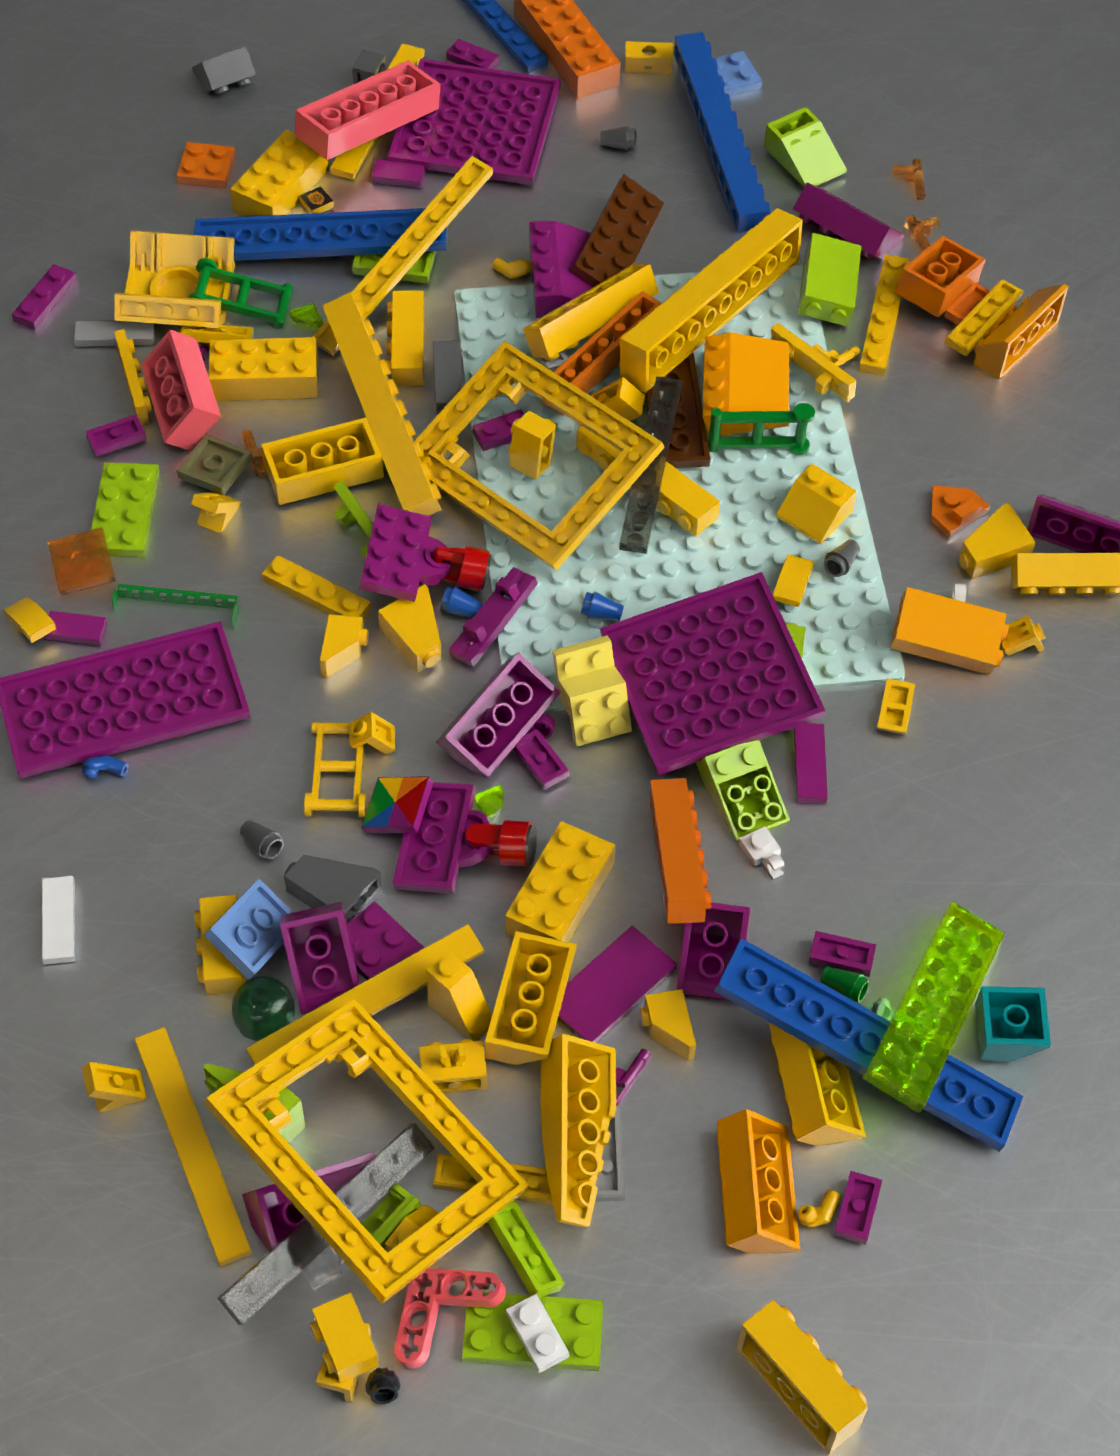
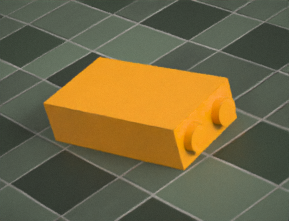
M907 587L901 596L890 648L989 675L995 666H1000L1003 650L999 649L1001 641H1005L1009 625L1005 624L1007 614Z

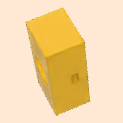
M626 41L625 72L672 74L673 43Z

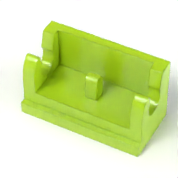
M396 1183L391 1188L392 1190L389 1192V1195L362 1223L384 1250L386 1241L402 1220L421 1208L420 1200Z

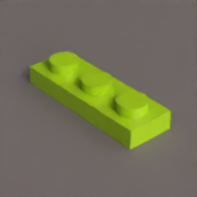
M516 1201L510 1203L487 1221L531 1296L537 1294L540 1298L559 1292L565 1284Z

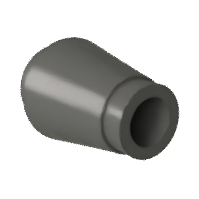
M625 126L601 131V146L630 151V148H636V128Z
M849 539L827 553L824 561L825 570L834 577L846 575L860 551L859 544Z
M252 820L246 821L240 829V834L261 858L274 859L281 853L284 847V841L278 832Z

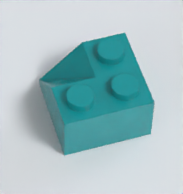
M981 986L975 1002L980 1061H1014L1051 1047L1045 988Z

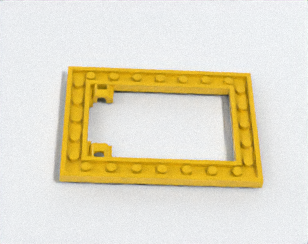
M506 341L499 346L415 440H418L424 452V456L420 457L422 462L428 463L433 477L429 478L431 484L435 483L443 493L556 571L665 448L660 440ZM529 391L621 451L552 531L459 468L469 457V454L456 444L459 440L457 436L491 398L495 400L499 394L502 396L505 394L512 403L517 404ZM452 454L453 456L447 460L448 456Z
M355 999L206 1097L204 1103L382 1304L522 1195L529 1186ZM355 1051L361 1056V1058H359L355 1054ZM333 1060H336L338 1063L344 1060L348 1065V1074L353 1078L371 1067L478 1182V1184L388 1253L278 1132L290 1124L292 1120L288 1110L278 1100L280 1097L278 1092L324 1061L329 1064ZM268 1111L274 1116L270 1121L264 1116Z

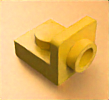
M1029 615L1007 624L1009 625L1005 641H1001L1008 656L1032 645H1035L1039 652L1045 650L1041 641L1045 639L1044 632L1039 623L1034 625Z
M371 711L350 722L349 745L355 749L368 743L387 755L395 751V726Z

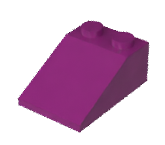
M343 902L281 915L280 927L301 1014L311 1012L360 985Z
M711 902V909H706L705 922L685 923L677 990L683 989L684 994L727 999L714 992L740 939L748 940L751 916L750 907Z

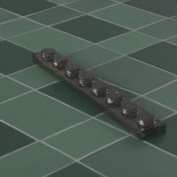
M656 376L644 431L660 440L665 448L632 484L619 542V550L647 554L683 380Z
M412 1123L334 1194L358 1220L395 1183L397 1184L430 1154L435 1147L416 1123ZM305 1219L217 1299L238 1325H243L322 1253L329 1244L309 1221Z

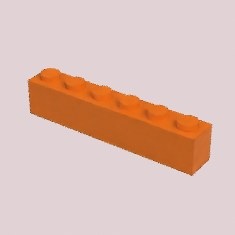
M642 291L559 366L554 373L588 394L619 365V342L623 334L629 332L641 319L647 317L662 303ZM542 400L543 404H545L555 412L559 413L562 416L565 415Z
M686 778L650 780V809L667 924L705 922L706 909H711L710 890H705L708 887L707 870H701V867H704L703 849H698L701 846L700 829H694V827H697V810L691 809L694 808L693 790H688Z

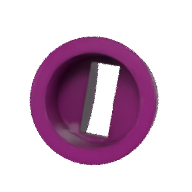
M544 713L533 724L530 731L538 729L542 736L547 739L553 734L555 721L551 715Z

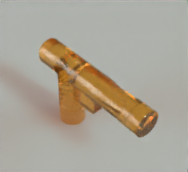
M914 159L910 166L893 165V175H906L907 182H914L916 199H925L926 193L921 160Z
M915 215L908 216L906 222L923 252L931 246L926 238L931 236L932 231L930 228L940 226V219L936 216L917 221Z
M244 430L241 435L246 449L252 452L253 460L251 463L255 475L258 477L265 475L262 448H257L252 431Z

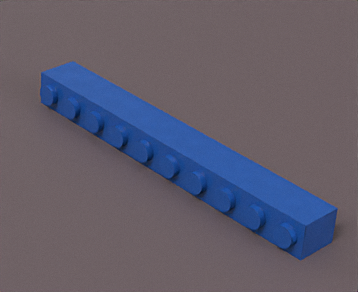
M703 32L675 36L673 55L736 232L749 231L759 224L765 216L771 214L770 205L764 200L762 184H758L757 170L755 165H751L749 148L744 146L743 131L737 127L736 112L731 110L730 96L728 93L725 94L723 77L718 75L717 61L711 56V44L709 41L706 42Z

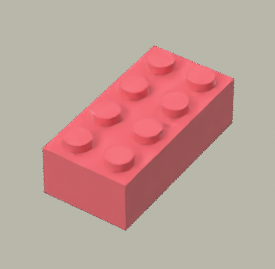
M169 330L144 360L141 367L164 443L191 451L218 421L221 415L197 339Z

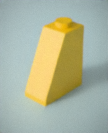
M1008 502L1003 504L963 542L959 563L962 569L967 570L970 577L974 579L1010 567L1012 556L1017 553H1033L1036 542Z
M425 584L418 588L415 602L399 598L378 610L379 628L417 672L433 667L441 660V641L429 589Z
M448 950L426 970L428 1005L463 1037L478 1041L488 1031L492 1013L472 969L452 951Z

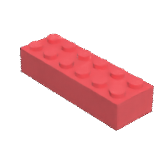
M410 61L403 62L296 109L295 136L326 160L331 159L438 110L441 84Z

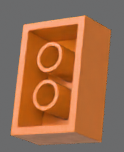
M943 235L902 269L895 293L926 310L928 313L939 317L974 282L978 283L986 259Z

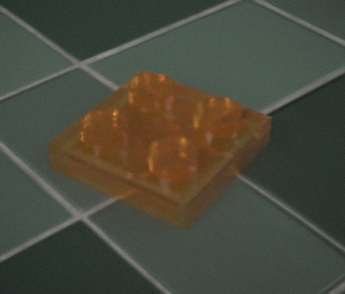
M102 527L48 541L58 590L61 596L116 582L105 532Z

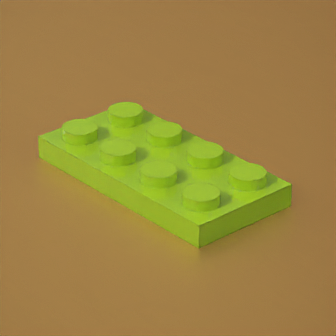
M104 462L88 543L89 555L145 557L160 473L158 464Z
M506 1294L504 1300L492 1308L466 1307L462 1362L535 1367L506 1315V1309L531 1297V1295ZM540 1297L541 1303L569 1351V1358L550 1368L599 1371L603 1300Z

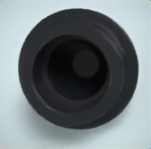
M379 1367L369 1373L365 1385L367 1394L376 1404L393 1402L398 1397V1391L401 1386L400 1379L396 1376L395 1372L387 1367Z

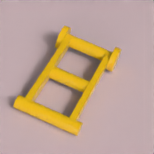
M312 722V734H317L312 793H305L304 799L305 816L311 817L312 811H358L359 817H365L366 794L361 793L364 744L357 747L356 761L322 760L324 734L349 735L350 723ZM321 772H354L353 799H319Z

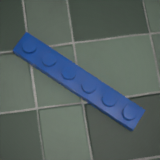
M462 0L528 74L548 66V57L496 0Z

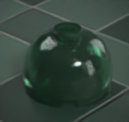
M257 976L247 980L237 989L232 1000V1018L244 1037L260 1041L294 1021L295 1002L289 988L280 980L269 976Z

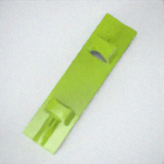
M341 480L333 487L344 504L334 512V515L343 527L357 520L370 539L373 522L353 493ZM369 543L360 550L364 559H366Z

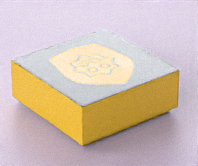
M321 186L299 196L300 203L310 214L323 213L334 208V201Z

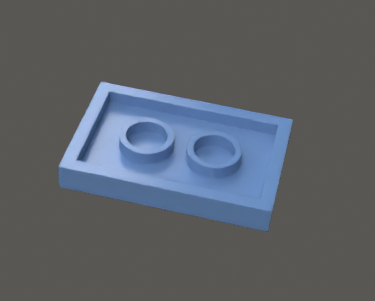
M744 51L713 58L717 61L718 75L723 77L725 94L728 93L729 96L762 88L763 81ZM678 69V76H679V78L681 79V81H682V83H683V80H682L680 71H679V69Z
M258 879L204 936L249 980L284 943L280 918L281 915L293 912Z

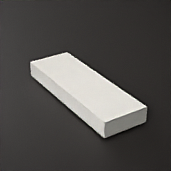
M73 876L42 878V961L44 965L75 962V880Z

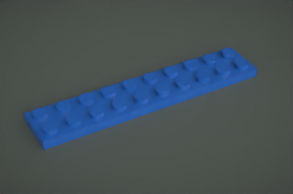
M426 208L195 219L194 235L234 238V261L386 254ZM447 227L425 252L447 251Z
M740 939L714 992L1000 1152L1005 1147L1023 1099L1022 1095L748 941Z

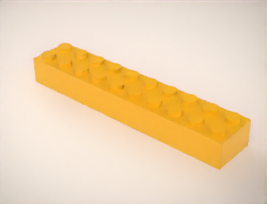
M779 208L775 209L771 214L765 216L754 228H751L742 238L735 241L730 248L721 253L712 263L705 266L694 278L689 279L682 288L674 292L661 305L657 306L647 317L641 319L629 332L624 333L619 342L620 378L624 377L637 389L646 393L705 342V336L714 335L798 263L800 259L803 219Z

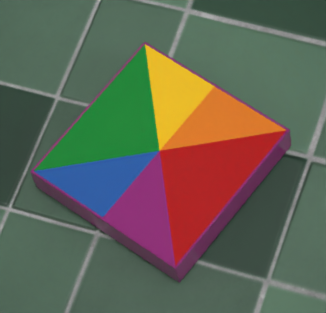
M429 776L378 777L361 828L365 833H418L434 783Z

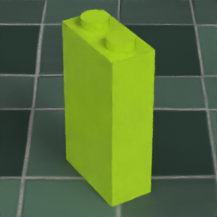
M812 233L805 250L797 314L847 327L855 309L861 245Z

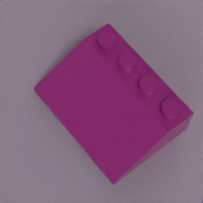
M557 221L529 222V249L535 318L547 315L593 288L592 285L570 271L590 232Z

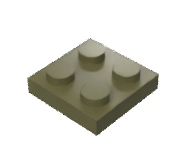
M206 434L176 472L178 478L224 495L253 460V456L249 450Z

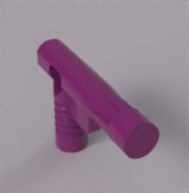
M641 1049L627 1071L619 1067L616 1068V1088H624L621 1093H618L616 1090V1106L620 1104L652 1057L649 1051Z

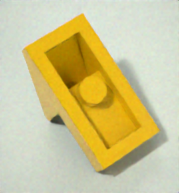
M215 492L194 494L191 505L200 508L197 524L218 533L224 530L241 504V501Z
M90 1061L82 1067L87 1097L95 1098L98 1112L120 1108L147 1099L141 1070Z

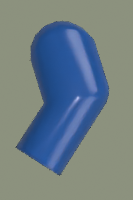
M107 755L91 757L84 761L83 764L85 766L82 773L86 777L96 778L99 770H106L124 777L128 771L129 764Z

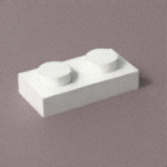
M537 1294L506 1309V1315L538 1373L569 1358V1351Z

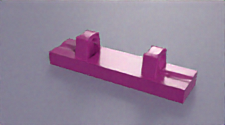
M512 567L505 578L501 577L496 583L495 591L472 620L468 619L464 624L463 632L448 650L450 656L474 667L537 586L536 577L524 573L515 567ZM506 595V596L510 597L511 600H509V599H507V598H505V597H503V596Z

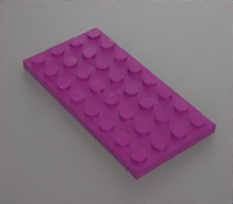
M221 621L0 678V706L19 779L82 763L91 757L109 756L251 718Z

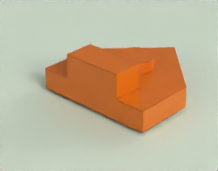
M933 485L930 521L947 537H951L989 512L990 505L972 489Z

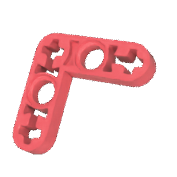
M426 1269L408 1284L394 1347L396 1358L408 1369H417L423 1366L429 1356L439 1305L496 1307L505 1298L506 1287L495 1273ZM427 1280H429L432 1286L426 1287L423 1293L420 1286L426 1285ZM465 1281V1288L462 1293L455 1296L450 1295L449 1289L454 1282ZM490 1284H492L495 1287V1290L489 1291L488 1296H486L482 1292V1290H479H487L489 1289ZM418 1311H426L427 1317L423 1324L412 1326V1316ZM414 1344L418 1350L417 1352H412L409 1358L405 1353L412 1350Z

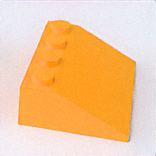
M731 332L705 336L703 419L708 433L711 411L714 408H719L722 412L789 411L788 342ZM754 423L721 424L720 436L752 432ZM765 423L764 430L789 426V423Z

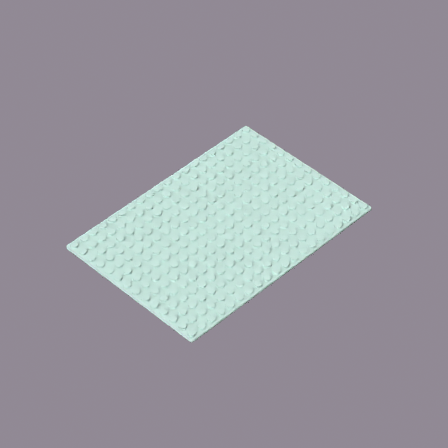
M794 265L714 334L731 332L771 339V328L780 323L811 347L818 344L828 352L820 319L797 314L803 265ZM700 272L654 275L659 293L653 296V298L661 303L665 302L674 292L682 288L689 279L694 278ZM533 284L469 288L455 291L465 384L504 341L535 360L532 357L523 331L524 327L540 319L535 318ZM590 338L581 339L576 347L563 351L569 358ZM705 342L694 351L702 408ZM791 361L789 362V411H793L794 407L800 403L810 404L815 409V417L807 426L806 438L810 442V448L806 454L795 455L788 448L718 449L716 452H710V467L676 468L720 501L718 519L697 537L689 531L683 530L677 522L669 516L663 515L657 507L649 501L643 500L637 492L629 488L556 571L483 520L486 550L491 554L489 575L492 593L495 591L496 583L501 577L505 578L512 567L536 577L538 583L497 636L501 666L509 657L519 652L557 688L552 650L600 638L599 628L619 622L607 619L587 618V615L580 614L586 592L593 593L595 591L624 605L620 621L760 572L763 573L773 595L787 554L815 561L800 606L796 607L775 601L785 623L790 622L806 627L802 660L814 687L826 688L884 683L887 681V678L902 681L905 678V670L900 651L890 648L894 624L839 396L831 390L824 395L819 394L815 391L816 379ZM619 365L600 381L588 395L620 379ZM529 391L517 404L512 403L505 394L503 396L499 394L495 400L491 398L470 421L471 432L473 425L522 409L524 414L531 411L544 419L548 418L556 422L551 466L535 480L509 466L510 453L508 449L511 442L483 451L472 433L477 480L552 531L605 470L589 456L583 455L576 447L577 429L581 427L580 424L566 415L562 416ZM645 396L642 415L630 422L651 434ZM789 423V426L766 429L763 431V436H795L797 423ZM706 428L707 440H708V438H709V433H708L707 428ZM752 432L731 434L720 437H749L752 436ZM812 463L857 491L853 512L821 545L776 517L793 483ZM849 539L856 541L860 546V551L848 573L840 577L831 576L824 568L826 554ZM506 595L503 596V597H505V598L511 600L510 597H508V596H506ZM557 696L545 712L565 710L559 700V696Z

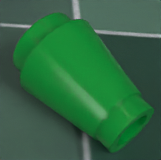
M829 966L824 969L820 978L822 984L857 1003L863 1001L869 988V980L865 979L863 974Z

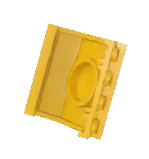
M130 231L129 273L125 292L114 294V321L210 328L222 326L226 321L227 311L221 310V300L187 297L195 292L200 274L196 269L198 260L202 258L211 259L217 264V269L234 273L236 263L234 262V238ZM209 278L205 294L229 300L232 283Z

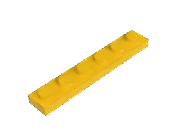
M884 255L859 371L885 376L902 297L895 292L902 269L909 264L910 258Z

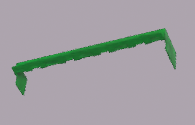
M118 584L117 590L115 591L114 589L111 599L114 611L118 597L233 609L231 618L233 629L239 610L238 596L126 584ZM120 587L126 588V591H124V590H119V588H120ZM132 590H138L139 594L132 593ZM145 590H152V591H154V594H153V593H144V591H145ZM160 593H166V596H160ZM172 593H182V596H173ZM187 596H194V599H188ZM200 596H210V599H202ZM228 598L235 599V602L228 601ZM215 599H222V602H216Z

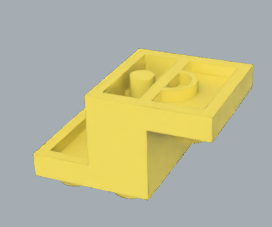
M608 635L552 650L557 689L561 692L558 696L561 704L570 716L575 745L578 747L632 732L626 682L614 666L612 643Z

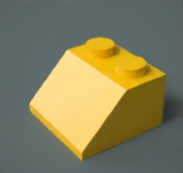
M812 463L795 480L776 517L821 545L853 512L857 491Z

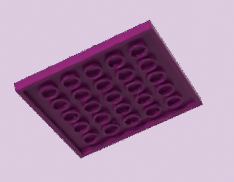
M420 59L418 68L441 84L439 108L397 128L388 153V160L425 165L427 170L456 174L471 156H474L492 168L493 175L489 179L533 186L561 88V79Z
M762 572L599 628L601 637L608 635L611 640L614 666L626 682L628 703L658 775L701 761L706 756L730 747L760 740L826 717L825 708Z

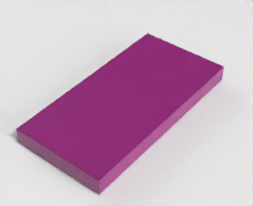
M632 925L567 983L558 1020L578 1038L597 1043L644 1000L645 995L650 994L677 969V963Z

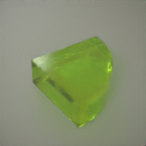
M314 303L289 311L290 318L297 324L310 325L311 328H319L324 324Z
M501 784L480 792L474 797L480 812L487 815L489 822L493 821L500 814L504 805V790Z

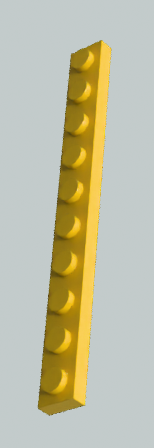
M471 156L351 292L355 300H361L367 314L363 316L364 319L371 314L493 175V170L490 166ZM327 319L312 337H316L318 347L334 356L339 347Z

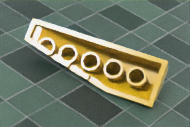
M562 1033L552 1040L548 1058L541 1060L540 1107L545 1166L557 1221L587 1228L590 1226L598 1190L595 1186L597 1176L602 1173L604 1160L601 1159L604 1146L609 1142L610 1132H608L610 1119L614 1118L616 1111V1048Z

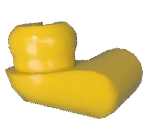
M498 257L494 260L492 268L510 279H515L528 274L531 271V263L525 259H518L508 263Z
M827 1190L820 1206L813 1207L809 1205L808 1207L806 1204L801 1206L798 1210L800 1223L809 1228L830 1223L842 1196L834 1190Z

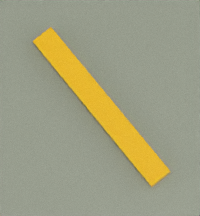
M402 43L388 69L406 61H410L418 67L420 59L424 57V49ZM378 137L337 155L330 167L331 175L354 180Z
M467 924L252 1044L246 1050L256 1065L353 999L370 1016H373L427 985L426 970L448 950L452 951L464 963H467L483 954L484 949L470 925Z
M165 1027L134 1038L220 1267L252 1255Z

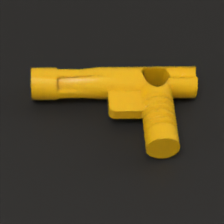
M818 344L812 347L838 367L860 354L858 346H853L841 354H838L835 350L827 352Z

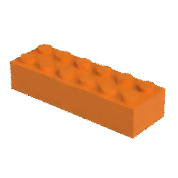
M514 0L515 16L540 50L548 57L549 62L577 99L620 85L621 62L573 0Z

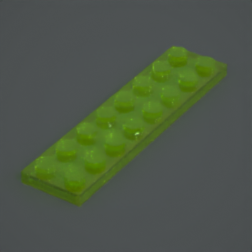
M951 901L862 1077L864 1080L914 1111L921 1112L927 1103L1005 935L1003 931Z

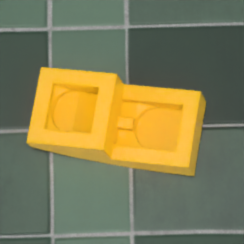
M787 554L773 593L775 601L799 607L815 561Z
M28 596L3 610L5 616L18 632L22 631L31 643L56 630L54 621Z
M887 678L877 729L906 735L916 684Z

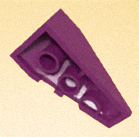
M375 1152L314 1171L348 1210L358 1205L384 1184ZM276 1184L242 1194L251 1227L271 1256L305 1246L319 1234Z

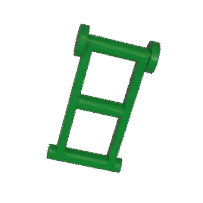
M208 258L198 260L196 269L200 274L195 292L189 294L187 298L221 300V310L271 322L275 328H283L293 291L291 284L285 283L282 286L217 269V264ZM209 278L239 285L236 302L206 295L205 292ZM250 288L280 296L276 313L246 305Z
M807 403L797 404L793 411L722 412L721 409L714 408L711 411L708 438L709 451L716 452L718 449L788 448L792 454L804 455L810 448L806 432L808 423L815 417V409ZM754 423L752 436L720 437L721 424ZM797 423L795 436H763L764 424Z

